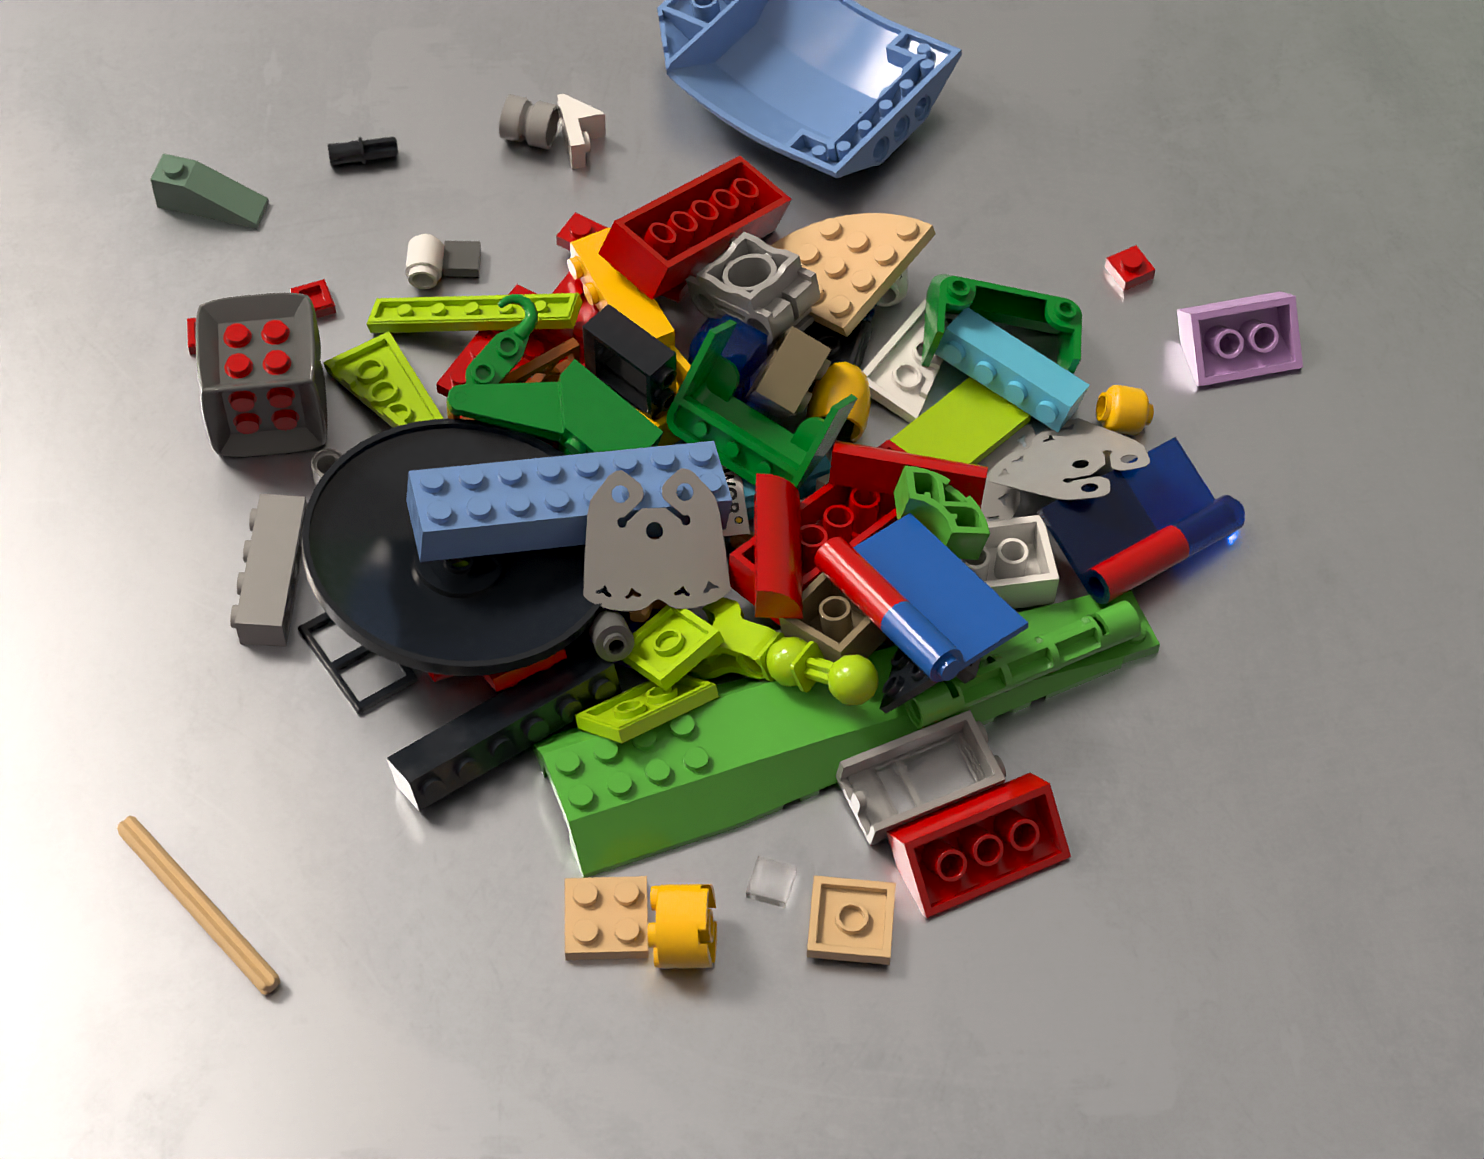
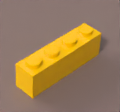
M610 227L570 242L571 258L567 260L568 267L573 278L581 280L584 294L591 306L595 304L600 311L607 304H610L667 347L675 346V330L656 300H651L647 295L640 292L633 283L598 254Z

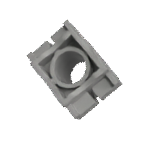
M744 231L738 238L733 237L729 240L730 247L714 262L709 263L696 274L697 277L690 275L686 282L691 300L696 309L708 319L713 320L709 323L711 329L729 320L737 323L726 346L764 363L782 333L792 326L803 332L814 322L813 316L808 314L812 311L811 306L820 298V289L816 273L802 267L799 255L785 249L774 248L763 242L760 238Z

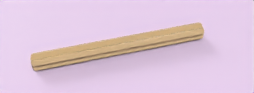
M128 816L124 821H121L117 825L121 838L255 987L264 995H268L280 985L279 975L134 816Z

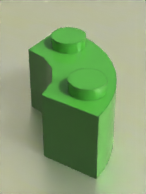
M904 466L894 490L897 520L911 513L959 559L978 560L988 540L990 531L986 518L975 500L970 495L966 498L949 485L951 480L943 475L924 468Z

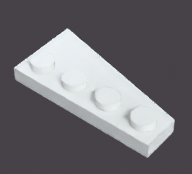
M926 298L863 370L869 382L871 397L908 423L913 422L919 417L943 362L942 358L934 354L930 366H922ZM945 312L944 331L958 314Z

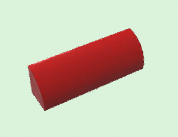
M835 441L832 451L829 484L894 495V490L904 466H913L947 477L951 480L949 485L966 498L970 495L981 509L988 467Z
M756 473L754 495L755 617L803 619L800 494L790 481L780 476Z

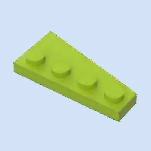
M389 331L323 362L329 375L393 428L418 421L444 419Z

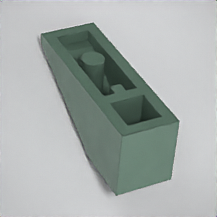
M162 154L150 179L158 208L250 228H258L269 204L267 197L197 160L169 154Z

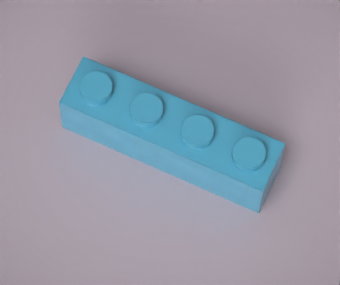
M970 308L964 309L948 325L935 352L943 360L1057 433L1077 411L1090 386L1082 379Z

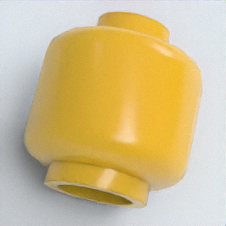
M1112 385L1106 392H1102L1097 400L1096 419L1101 421L1102 427L1116 433L1130 436L1138 435L1144 426H1148L1153 419L1154 407L1153 404L1149 403L1148 395L1143 389Z

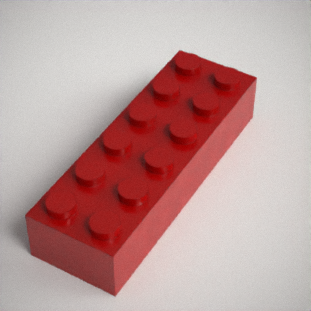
M739 155L615 220L598 254L633 283L640 292L653 300L685 282L690 275L694 277L705 266L714 262L730 247L729 240L733 237L738 238L745 231L761 239L775 231L792 199Z
M889 439L878 446V448L906 452ZM828 482L801 502L802 592L822 573L815 566L814 558L817 550L827 540L833 537H842L852 547H855L897 521L894 495L829 484ZM752 537L730 553L728 572L730 587L755 606L754 537ZM771 618L780 625L779 618Z

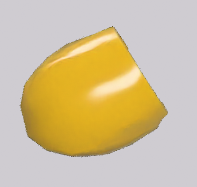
M846 361L834 363L828 368L823 378L815 382L812 390L813 395L807 407L806 419L826 417L833 405L852 394L858 399L847 419L854 423L850 441L855 443L862 437L868 422L871 408L869 382L867 376L859 367Z

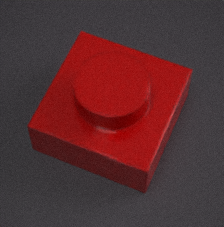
M1137 245L1107 257L1105 262V268L1123 291L1154 279L1156 269Z

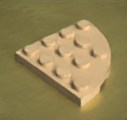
M862 213L828 218L808 225L777 240L770 246L777 249H785L799 255L802 267L816 273L820 298L811 306L812 311L808 315L813 316L814 321L848 337L936 233L933 225L918 219L886 213Z

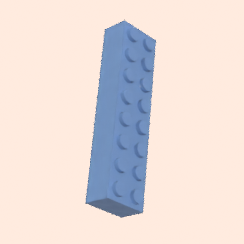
M707 441L412 470L408 473L406 502L420 562L585 545L590 500L607 477L615 471L622 470L641 484L644 494L642 501L624 518L618 519L617 523L621 528L625 527L627 521L642 508H666L677 516L683 525L690 524V517L682 515L666 502L662 496L664 483L681 468L694 472L714 494L720 512L722 530H725L727 527L732 497L715 442ZM686 483L680 484L676 491L678 498L683 501L691 499L693 488ZM619 485L612 490V498L617 503H623L629 497V492L624 486ZM657 522L650 523L646 528L647 536L649 538L662 536V526Z

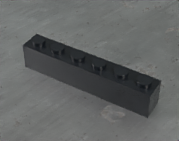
M589 641L566 655L567 658L555 663L549 669L538 671L528 676L516 685L507 688L387 757L397 787L418 811L423 810L576 720L575 716L578 713L621 694L622 690L614 664L602 659L596 652L594 645Z

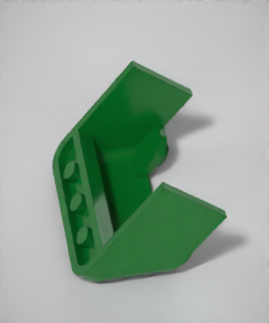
M940 274L931 280L926 293L922 366H930L943 337L945 312L959 315L964 309L970 308L989 321L1058 334L1057 364L1074 374L1081 361L1082 312L1079 306L1072 300L949 274Z
M733 320L722 323L710 329L667 412L666 421L668 428L675 436L686 443L714 441L721 465L754 486L756 483V473L780 476L790 481L798 490L833 445L858 398L852 394L831 407L825 420L819 417L808 418L799 425L795 434L791 433L733 396L740 381L739 371L733 362L721 354L737 323Z

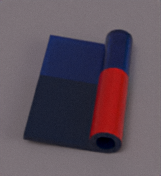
M1176 437L1148 451L1150 463L1146 467L1126 471L1114 469L1101 476L1110 481L1109 494L1098 498L1058 499L1037 511L1088 594L1097 603H1109L1239 530L1244 525L1245 510L1243 505L1229 495H1223L1217 499L1214 498ZM1135 458L1127 463H1133L1137 461L1138 458ZM1086 484L1081 489L1085 492H1092L1097 490L1098 486L1096 484Z

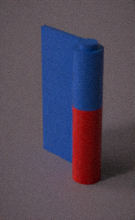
M911 513L855 547H852L842 537H833L823 543L815 555V566L934 682L951 680L959 671L1028 628V622Z

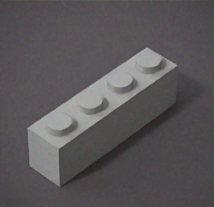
M260 494L257 508L251 509L249 527L250 531H253L251 540H245L243 548V561L246 563L245 572H239L237 578V594L240 595L238 605L232 606L230 616L231 628H236L240 644L287 646L303 558L302 531L307 508L306 497Z

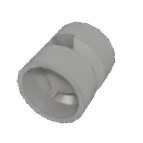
M509 95L506 98L500 116V138L514 142H522L526 138L531 146L550 149L558 129L559 106L542 101H537L532 105V102L528 101L525 97Z

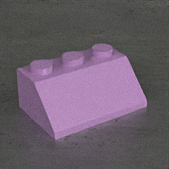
M1279 291L1177 309L1181 346L1197 386L1303 368L1295 295Z

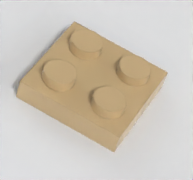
M814 875L807 957L890 965L896 883Z
M647 876L565 878V960L649 958Z

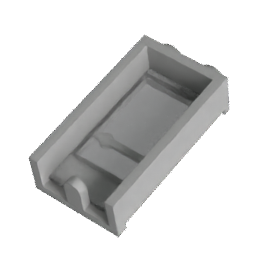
M970 710L840 761L835 777L870 846L887 838L886 832L1005 782V766L998 755L994 756L987 744L988 735L986 729L980 721H975Z

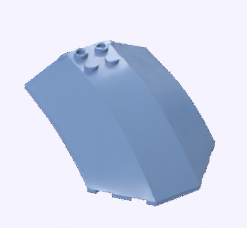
M665 0L657 7L666 72L678 86L711 113L747 137L835 178L883 163L926 120L962 56V49L897 24L853 0Z

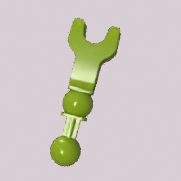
M722 597L702 608L706 613L709 624L720 631L724 642L687 673L688 675L707 680L719 677L725 673L734 672L756 679L766 678V680L771 682L775 680L787 687L798 686L803 692H808L816 682L827 684L831 694L838 701L846 705H862L871 699L879 685L878 671L872 662L864 656L858 654L844 655L835 662L825 660L816 642H806L799 637H785L783 633L776 632L767 626L745 620L740 605L732 599Z

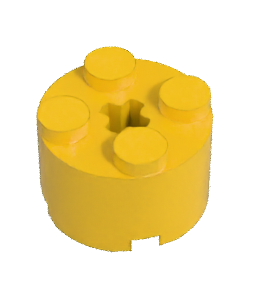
M666 884L651 886L650 904L651 910L656 911V922L648 923L647 934L649 948H654L655 968H712L717 951V921H714L712 909H708L716 908L713 885Z

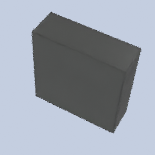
M445 241L442 266L443 276L479 277L480 241Z

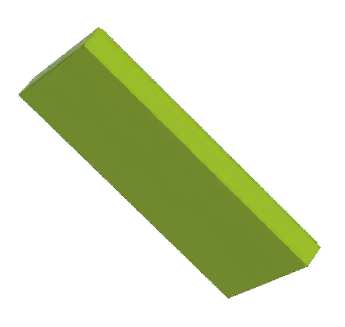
M969 377L890 440L907 453L977 465L1028 424L1031 420V415L972 377Z

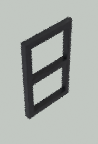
M326 612L299 625L297 628L357 714H361L363 711L418 681V677L412 668L396 663L405 676L365 699L358 701L338 671L372 651L364 646H360L331 662L310 633L332 621Z

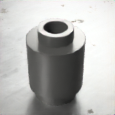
M602 610L588 628V635L596 652L602 659L616 662L625 659L632 652L634 636L620 613L613 610Z

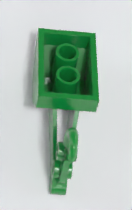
M519 294L505 296L498 302V306L504 308L508 304H518L525 311L524 319L519 325L495 335L468 365L465 374L466 383L452 387L447 396V408L452 414L557 442L558 450L565 455L656 447L663 434L661 429L576 359L562 372L558 382L500 383L522 359L529 336L538 323V311L535 304L529 298Z

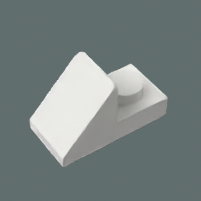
M566 94L557 95L560 111L559 122L572 169L586 167L585 153L591 152L590 139L602 138L606 135L605 114Z

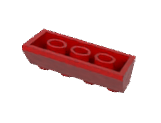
M1031 772L886 832L897 869L920 911L926 918L1071 857L1051 785Z

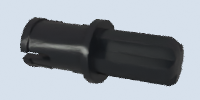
M358 137L359 140L327 144L331 166L362 162V165L366 164L365 160L395 157L399 152L395 137L362 140V137Z

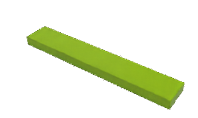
M579 293L520 294L529 298L537 308L538 323L535 329L574 328L582 305ZM508 295L376 298L366 325L370 333H386L388 331L390 333L508 330L521 323L525 317V311L518 304H508L504 308H500L498 302Z

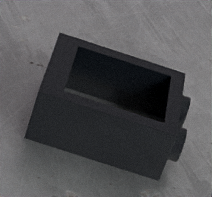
M607 304L582 326L585 368L630 405L652 420L661 411H667L670 408L677 394L676 353L610 304Z

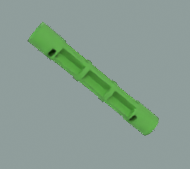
M1125 600L1082 617V619L1047 634H1041L1028 642L987 657V659L980 661L976 678L966 684L956 676L951 680L936 683L905 702L906 712L916 727H925L963 711L965 708L1000 693L1008 692L1014 687L1045 674L1058 671L1060 668L1138 637L1141 634L1140 619L1129 602Z

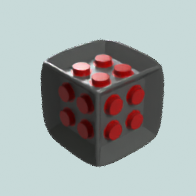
M266 293L221 298L201 304L196 315V363L201 388L202 413L213 450L222 456L253 457L301 452L324 445L328 428L326 386L320 361L321 341L317 317L309 296L298 293Z

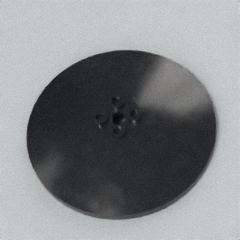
M433 419L396 426L360 442L336 460L316 485L307 504L303 520L302 555L307 579L315 597L329 617L348 636L368 650L403 666L425 672L456 676L491 675L517 670L545 660L566 648L591 626L595 617L603 609V607H600L602 603L594 604L583 596L585 545L457 558L466 560L469 563L464 567L453 566L449 562L452 559L420 562L406 502L409 471L565 456L564 453L533 435L471 419ZM606 586L596 591L597 594L604 593L607 597L610 595Z

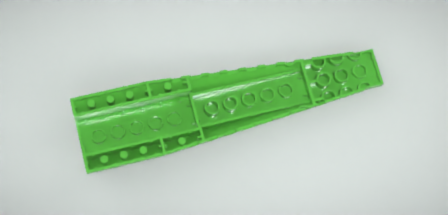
M1131 590L1107 604L1097 603L1090 595L1019 612L1018 614L1028 622V628L981 657V661L993 654L1004 652L1028 642L1041 634L1052 632L1082 619V617L1124 600L1129 602L1137 612L1141 623V634L1134 639L1103 652L1090 655L1064 666L1058 671L1033 679L1012 688L1008 692L995 695L922 728H918L912 723L904 704L887 714L879 709L884 695L882 689L889 679L893 666L891 659L898 649L895 644L891 646L886 644L879 646L867 658L878 671L879 685L874 696L862 705H846L841 703L831 694L828 685L821 682H816L808 692H803L798 686L787 687L775 680L771 682L766 680V678L756 679L748 677L716 685L718 698L624 743L578 729L577 726L552 734L532 745L544 778L549 777L569 829L570 846L582 877L587 878L739 828L782 810L783 805L794 800H806L818 795L819 790L835 783L839 786L835 776L840 761L969 710L976 722L980 721L983 725L993 722L994 718L1008 711L1012 713L1029 707L1034 700L1042 697L1048 699L1120 669L1125 663L1158 653L1160 643Z

